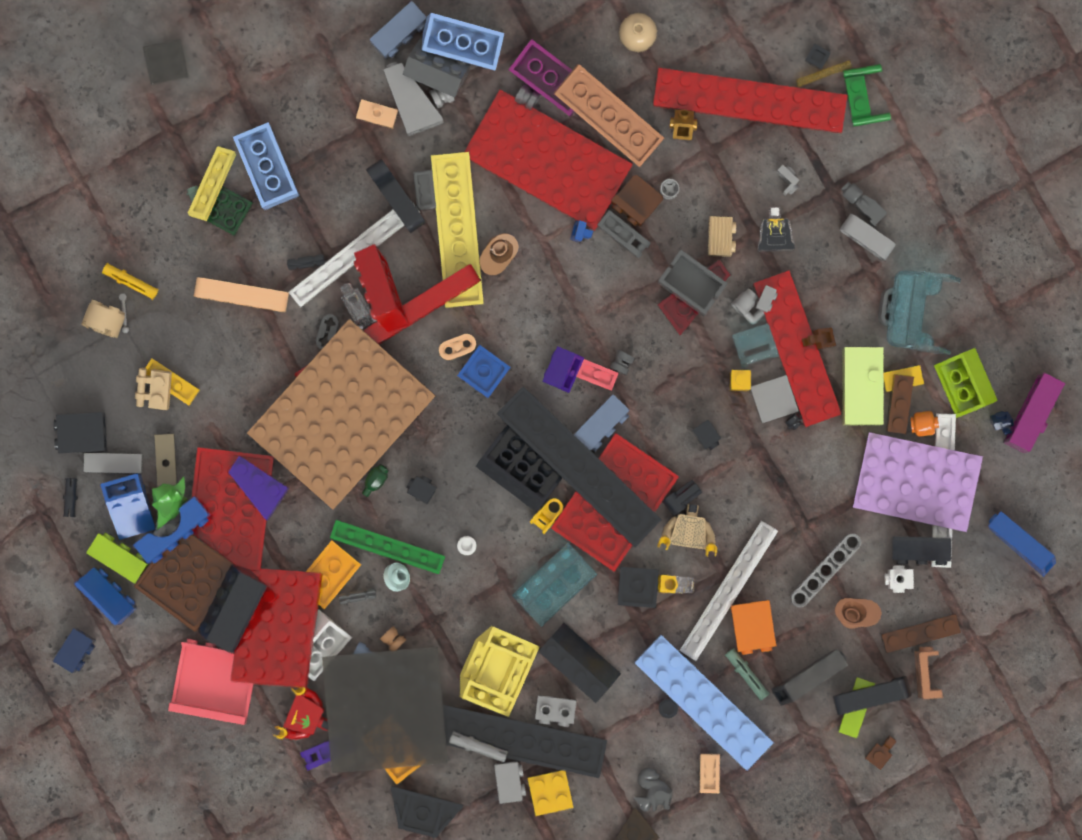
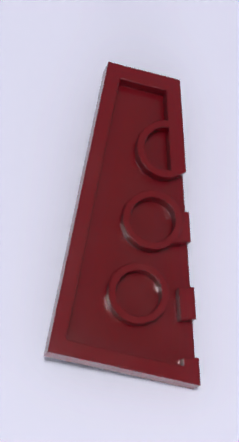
M720 260L707 268L724 281L730 276ZM673 294L657 305L679 336L699 314Z

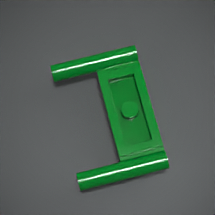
M881 64L843 71L853 127L891 120L890 112L871 116L865 78L863 76L865 74L882 72Z

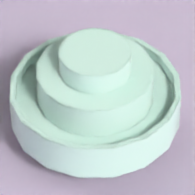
M393 563L385 568L384 581L389 589L398 592L409 586L410 575L404 565Z

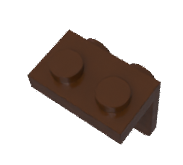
M634 175L619 194L615 195L611 203L613 204L612 208L619 214L624 213L632 225L641 227L663 201V196L638 175Z

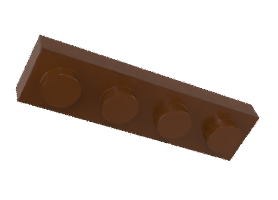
M956 614L884 633L881 634L886 653L955 635L961 633Z

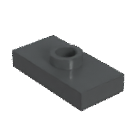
M432 170L413 172L417 210L435 209L436 201Z

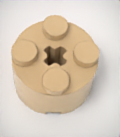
M92 300L88 305L81 325L88 329L91 327L98 333L118 338L125 319V313L118 308L112 306L108 308L102 305V303Z

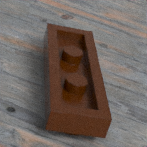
M894 374L887 432L902 434L907 432L914 382L913 376Z

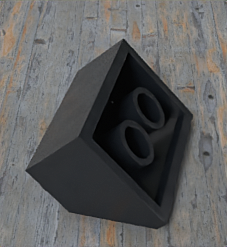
M893 536V560H897L896 564H908V560H916V564L928 565V561H935V565H947V561H951L952 538Z

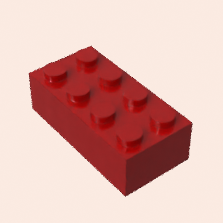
M375 244L355 252L356 260L353 262L356 270L361 273L359 280L362 287L366 288L367 292L364 295L367 302L371 303L370 313L373 319H376L379 327H383L387 332L408 324L386 258Z

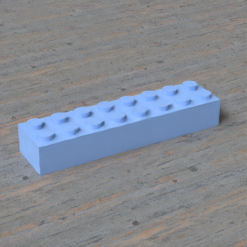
M661 634L634 662L746 770L774 743Z

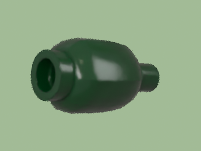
M382 464L374 467L365 480L366 488L362 494L369 497L372 491L379 490L388 478L387 473L389 469Z

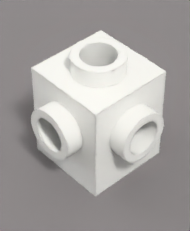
M893 566V569H888V573H885V585H888V589H893V593H905V589H914L913 569H904V566ZM898 576L901 577V581L899 583L897 582Z

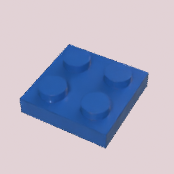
M479 345L457 376L489 398L511 367Z

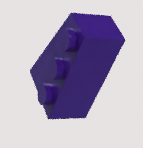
M241 456L237 458L229 470V474L265 520H269L290 488Z

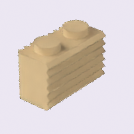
M710 216L708 256L731 257L732 252H735L736 241H732V233H736V222H733V217Z

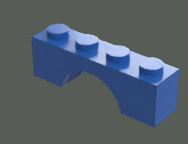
M193 497L179 508L181 521L173 534L167 537H159L148 533L134 544V547L147 563H157L163 558L162 553L166 550L172 551L179 545L177 542L181 538L187 539L194 533L192 530L195 527H202L209 521L210 513L197 497Z

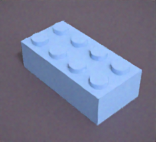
M269 122L233 137L264 210L300 196Z

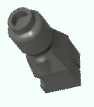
M848 182L841 189L843 196L851 204L855 203V207L861 215L869 220L868 224L871 227H874L887 214L875 200L866 195L863 196V191L855 183L851 184Z

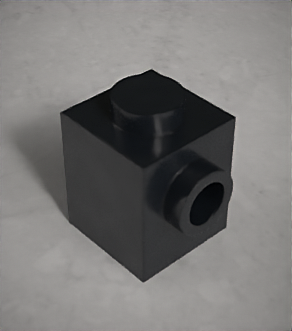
M709 420L692 430V433L704 450L709 448L711 451L719 445L718 440L721 437Z
M423 475L421 478L417 476L415 479L411 478L406 486L409 489L408 494L426 504L430 502L437 487L431 485L432 480Z

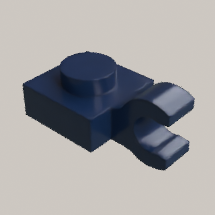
M1000 411L990 415V422L995 430L1001 429L1004 435L1012 433L1010 427L1014 426V422L1008 411Z

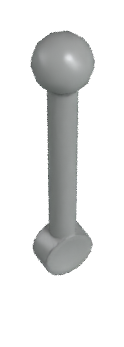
M122 293L119 295L122 312L125 313L122 332L128 333L129 327L127 326L125 307L127 296Z

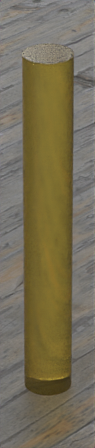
M848 60L796 80V84L800 87L852 68L851 62Z

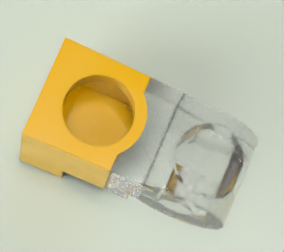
M659 575L657 592L694 593L695 578Z

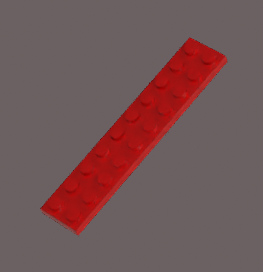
M659 68L653 106L842 133L847 95Z

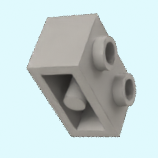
M538 695L535 719H539V723L550 724V721L558 722L559 726L569 727L570 723L574 724L576 700Z
M518 761L496 763L495 773L499 804L523 801L522 796H526L525 784L520 782V777L523 776L522 765H518Z

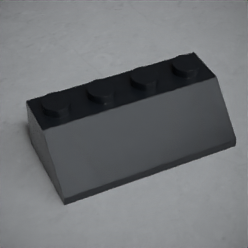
M231 564L212 604L208 608L203 622L200 624L198 632L207 641L234 654L267 585L250 569Z
M565 623L556 630L538 651L595 703L599 701L621 675L617 669Z

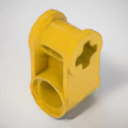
M556 498L550 499L536 513L530 523H534L545 534L562 512L563 503ZM553 501L560 505L559 511L555 513L549 509V505Z

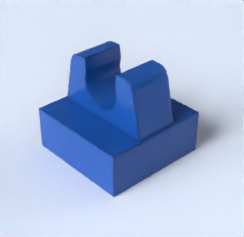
M575 221L570 240L580 242L583 238L591 239L593 231L586 229V222Z

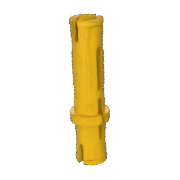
M109 263L105 265L102 274L116 280V283H122L152 300L158 293V288L133 277L126 270H120Z

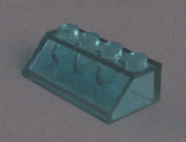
M567 543L512 596L542 627L598 574Z

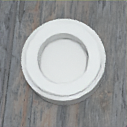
M470 536L460 538L457 543V548L463 555L473 554L477 547L476 541Z

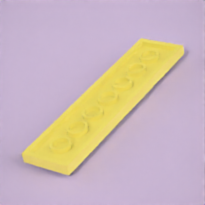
M469 152L432 155L431 162L443 280L469 264L473 266L481 279ZM482 281L445 303V308L484 304Z

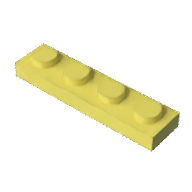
M217 146L190 206L189 216L207 221L235 159V151Z

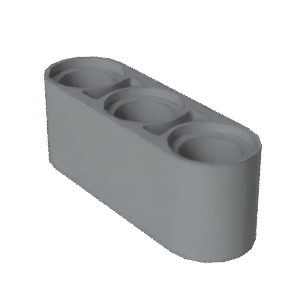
M853 214L848 216L839 229L843 234L883 261L887 259L896 246L889 238Z

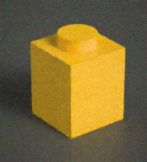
M751 370L730 371V391L751 390Z

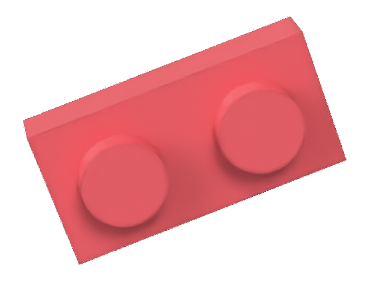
M584 359L576 377L612 391L618 372Z

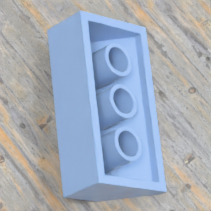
M430 13L426 18L423 31L422 51L495 71L504 33Z

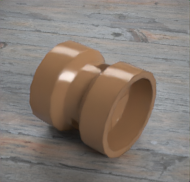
M394 626L380 638L383 643L389 646V650L392 653L406 641L404 636H400L397 633V629Z

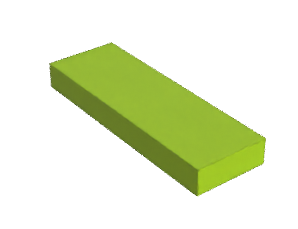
M856 677L852 691L873 686L875 683ZM867 708L844 714L838 732L857 738Z

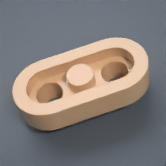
M470 334L460 335L443 342L439 347V353L443 359L453 360L473 352L476 348V340ZM466 340L470 342V346L467 348L463 346V342ZM450 347L453 351L451 354H446L445 349Z

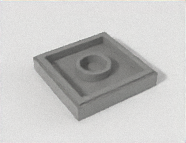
M787 375L751 387V393L762 423L799 411Z

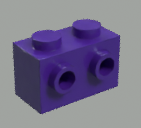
M557 346L552 354V360L544 373L542 382L570 393L584 357Z

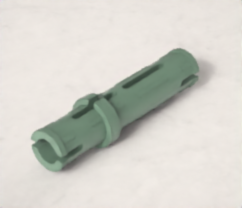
M732 648L725 654L735 667V672H739L760 701L770 694L748 667V662L741 658L735 648Z

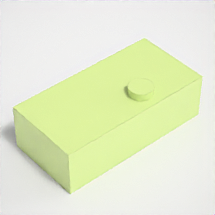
M845 347L842 349L843 425L884 424L883 347Z

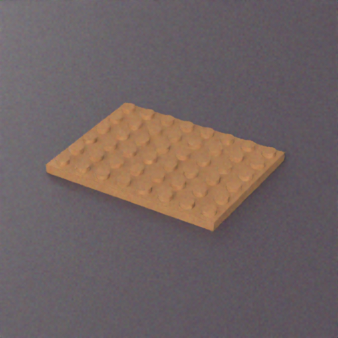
M349 319L247 434L330 508L334 509L436 395Z

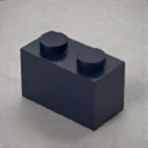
M73 628L53 662L71 673L80 672L85 664L84 658L95 649L96 645H94V642L96 640L78 628Z

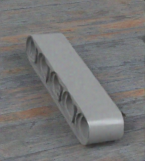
M847 534L791 593L790 602L792 605L804 607L860 548L861 539L858 535ZM849 537L856 539L857 543L853 548L847 545ZM836 551L843 553V560L840 562L834 559ZM823 565L830 567V573L827 576L821 574L820 570ZM810 579L817 581V587L814 590H810L807 586ZM797 593H801L804 596V601L801 604H797L794 600Z

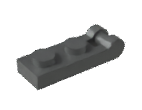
M610 210L598 223V227L638 259L642 256V251L651 245L648 240ZM635 239L639 241L636 248L631 245Z

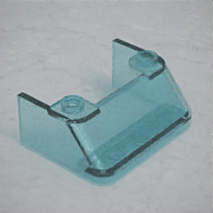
M905 270L898 272L894 280L887 342L897 348L950 355V350L934 346V339L930 334L921 332L926 295L934 296L941 291L943 281L960 283L961 279L951 274Z

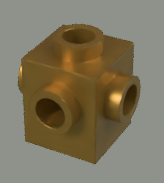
M675 110L674 117H670V129H673V139L692 140L693 130H697V119H694V111Z

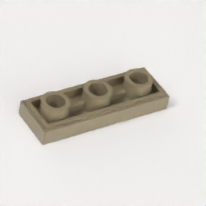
M175 434L154 435L157 488L161 484L175 485L177 484ZM165 460H169L170 463L167 467L163 464Z

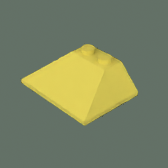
M491 626L475 640L460 673V697L509 717L540 646Z

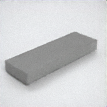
M84 453V472L142 473L143 454Z

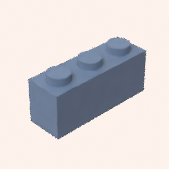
M411 1L369 39L370 43L385 59L388 57L392 58L399 52L398 48L402 44L407 45L413 39V34L424 30L427 17Z
M613 394L574 436L590 451L593 450L595 452L603 444L601 440L605 436L609 438L616 431L614 426L618 422L622 424L629 417L627 413L630 410Z

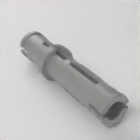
M453 731L449 743L465 748L466 751L471 750L504 763L508 751L474 739L473 736L467 737Z

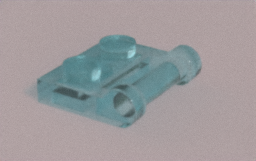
M769 323L732 335L742 368L769 357L775 358L779 356ZM769 344V350L745 357V351Z

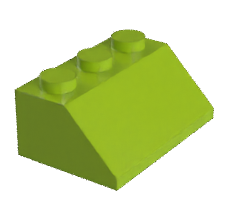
M975 348L934 365L954 414H956V418L998 401Z

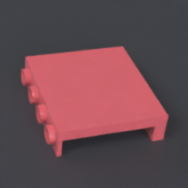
M193 639L181 642L182 649L172 701L169 704L168 711L245 725L254 684L230 681L234 654L217 648V645L206 642V645H200L198 640Z

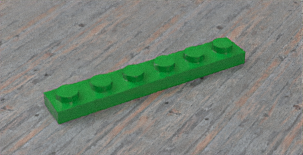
M338 520L335 521L330 536L331 539L436 574H440L445 559L443 555Z

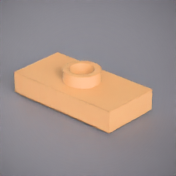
M361 99L356 119L393 129L398 110Z
M700 754V793H719L720 754Z

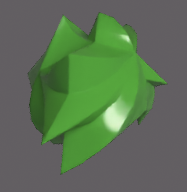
M184 476L178 484H161L158 488L152 489V506L158 511L157 530L167 522L172 521L179 514V508L188 501L184 497Z

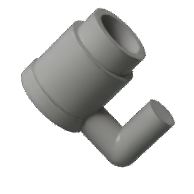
M749 288L731 302L732 307L745 317L750 324H755L764 315V312L759 309L754 315L749 312L759 299Z

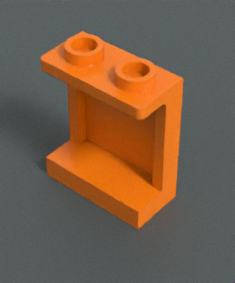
M764 600L731 605L737 652H742V655L752 654L755 649H761V652L772 651V647L776 646L770 601Z

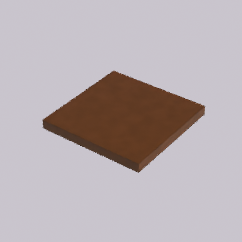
M192 534L187 539L181 538L177 542L179 545L172 551L166 550L162 553L163 558L157 563L151 562L133 587L196 632L203 622L208 608L212 604L217 590L225 578L226 572L233 563Z

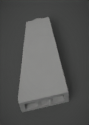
M397 62L388 64L386 69H383L408 136L444 123L442 116L415 80L402 75L405 68L402 63L397 64Z

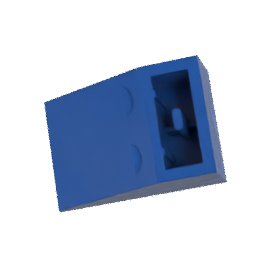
M137 473L100 484L119 540L156 530L141 474Z

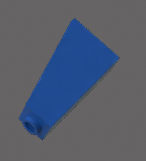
M1000 512L998 515L994 514L991 517L989 529L1040 575L1044 577L1056 564L1055 555L1004 513Z

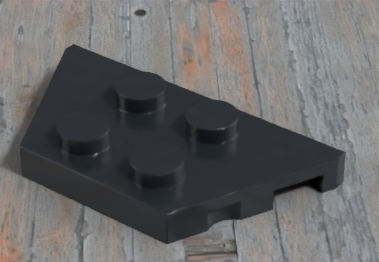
M391 786L399 829L437 838L463 808V804Z

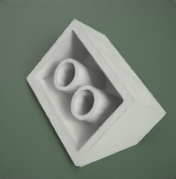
M319 609L317 611L308 676L313 681L316 680L352 638Z

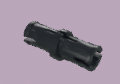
M65 478L63 517H69V509L70 517H76L78 479L72 478L71 486V479Z

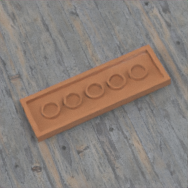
M579 64L575 66L554 91V94L639 167L664 139L662 135Z

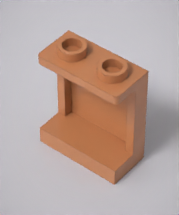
M930 646L919 647V651H914L918 698H943L942 690L937 688L930 689L928 656L939 655V652L933 650V647Z

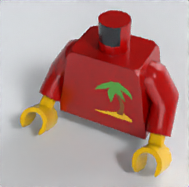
M308 687L298 688L297 690L291 688L297 695L283 725L284 728L275 726L276 729H280L279 735L273 734V736L279 739L297 740L308 738L311 734H315L317 727L328 731L332 721L322 717L325 708L318 694Z

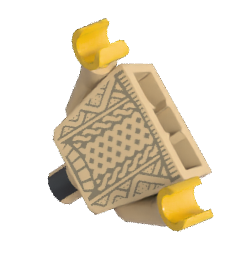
M687 504L686 515L678 514L677 517H672L664 526L661 538L657 544L659 548L660 544L664 543L667 546L666 550H668L670 544L706 549V556H708L709 551H713L715 556H717L715 534L710 523L705 521V518L697 517L698 505Z

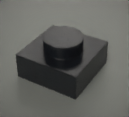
M814 44L805 62L822 70L831 53Z

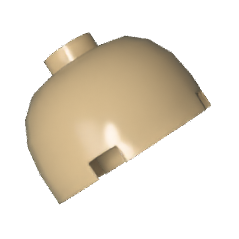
M631 14L620 25V41L630 51H646L656 40V24L646 14Z

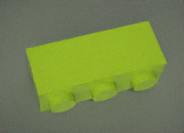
M106 532L104 535L98 533L86 553L136 584L149 566V563L145 561L140 553L135 555L130 552L131 548L121 542L119 545L114 542L115 538Z

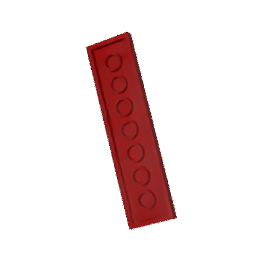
M790 271L753 283L759 299L766 285L777 290L776 293L778 295L771 302L773 306L770 311L764 312V316L785 374L787 375L799 413L802 416L804 426L808 427L841 415L816 344L803 346L802 339L808 338V336L813 334Z

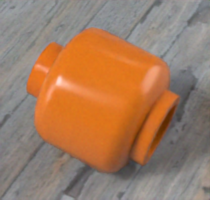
M931 411L916 412L914 417L911 418L912 433L915 432L918 437L934 435L935 428H939L938 417H934Z

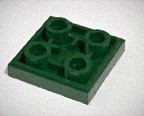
M222 186L207 222L235 236L253 202Z

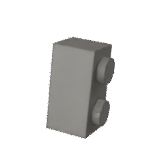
M766 285L756 305V309L765 313L770 311L773 306L771 302L778 295L776 293L777 290Z

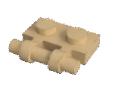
M139 368L138 375L136 376V382L138 383L137 392H135L136 406L143 407L144 400H149L148 408L168 410L172 372L153 369L151 370V376H147L146 368ZM145 383L150 384V393L145 392Z

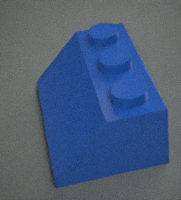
M94 567L74 585L114 625H121L137 609L134 605L136 602L129 595L125 596L121 592L122 588L115 581L112 583L107 578L109 575L104 569Z

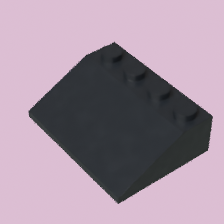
M506 425L475 466L536 513L563 479L508 425Z

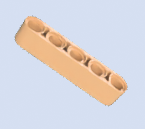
M200 277L196 279L194 297L280 312H286L289 293Z

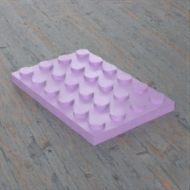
M869 432L853 508L967 532L983 457Z

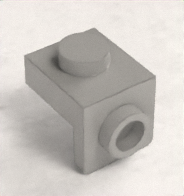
M782 165L776 173L789 184L783 195L786 196L788 193L792 195L799 187L797 185L799 179L795 176L796 173L791 167Z

